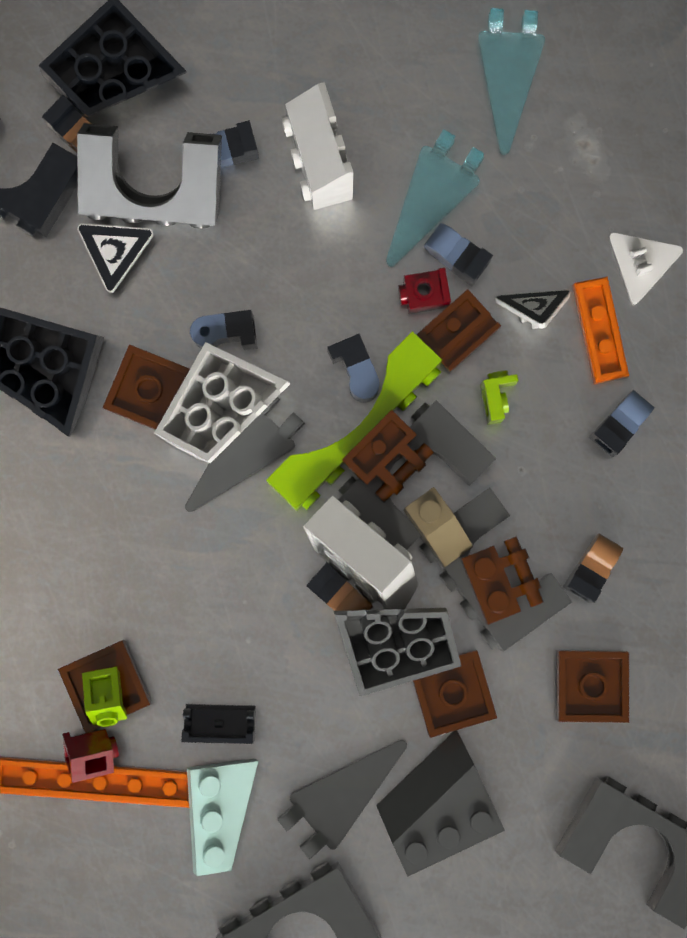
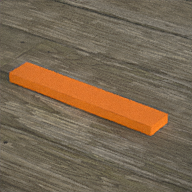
M0 756V793L189 808L186 770L114 765V773L72 783L66 761Z

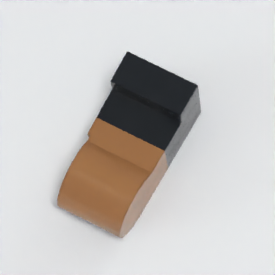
M64 95L42 116L48 128L77 153V133L84 123H92Z
M600 533L597 534L563 587L588 603H595L602 592V587L611 574L610 571L621 556L623 547Z
M328 562L306 585L334 611L371 610L374 607Z

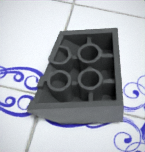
M446 608L334 611L359 696L461 667Z
M457 730L453 731L441 745L432 751L417 768L376 805L407 877L505 831Z

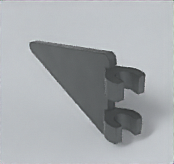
M277 397L208 464L188 499L185 509L188 512L197 510L294 449L295 443L291 437L301 429L305 422L293 412L279 428L266 415L281 400Z
M404 740L396 741L290 795V801L293 806L277 819L286 832L302 817L315 830L316 833L300 845V849L309 859L316 855L325 845L332 850L339 846L407 748V743Z

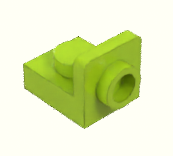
M507 370L487 374L488 379L483 380L480 384L487 425L501 423L505 419L504 413H509L507 395L505 392L500 393L499 388L516 385L519 381L517 374L508 376Z
M112 667L82 673L85 713L91 723L108 727L117 724L120 720L127 719V711L123 706L120 671L118 668Z

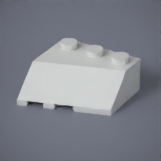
M325 82L319 83L286 103L287 116L281 117L286 137L293 136L296 148L290 149L295 169L302 168L305 180L299 181L304 201L311 200L313 210L353 199V169L351 163L347 162L342 135H337L336 129H338L336 116Z
M205 342L154 434L193 457L211 463L290 383Z
M332 496L303 526L314 550L345 580L350 581L353 578L356 581L354 583L356 588L371 604L378 601L383 605L384 609H405L418 586L411 562L412 555L400 544L397 543L395 546H392L384 539L386 534L375 523L370 522L367 525L359 518L360 512L350 502L345 500L341 503Z

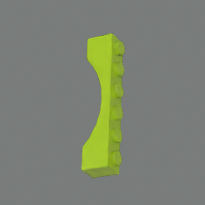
M412 331L388 355L386 376L381 393L372 410L360 425L347 436L328 447L309 453L290 455L266 480L267 483L296 511L302 506L308 510L321 496L317 492L326 481L332 485L345 472L341 467L344 464L342 459L391 410L395 412L400 408L402 411H405L417 398L413 392L422 383L428 387L441 374L438 367L442 359Z

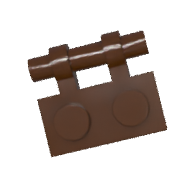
M391 410L342 459V462L366 485L377 476L384 484L375 494L385 503L393 494L398 495L404 489L403 484L415 471L419 473L426 466L425 461L434 452L425 443L414 452L408 444L417 434ZM400 454L406 462L392 475L385 467Z
M517 536L504 541L509 553L507 556L499 558L495 546H491L460 559L487 625L521 612L516 600L520 596L526 595L530 607L544 602L539 591L542 588L538 578L534 579L526 560L529 558L526 548H521ZM514 565L521 582L520 585L511 587L504 568Z

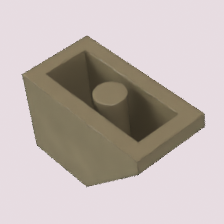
M434 487L404 508V513L444 567L473 547L457 518Z

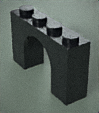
M52 143L36 171L26 182L13 188H0V218L5 220L6 216L18 221L16 227L30 236L34 237L37 232L47 237L78 186L77 156Z

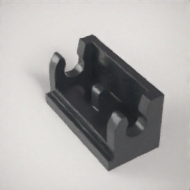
M186 704V708L183 710L184 729L182 730L181 742L253 744L255 741L256 706Z

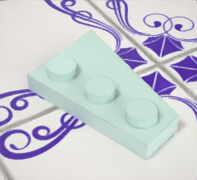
M248 759L187 767L193 873L196 876L232 870L258 760Z

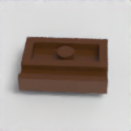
M467 289L425 326L417 336L442 359L441 363L450 373L500 329L501 325L495 321L490 312Z

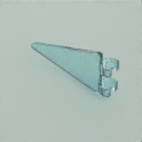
M490 8L488 31H481L478 41L499 151L501 154L506 155L510 151L545 43V37L541 34H536L538 11L524 10L521 33L502 32L504 9Z
M445 129L440 134L433 149L429 146L421 148L386 258V263L390 267L395 266L479 185L480 179L474 173L482 163L485 154L473 147L462 166L445 157L453 146L456 137Z

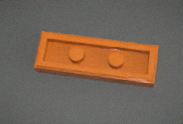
M608 276L574 283L572 286L593 383L599 384L628 378L629 372Z

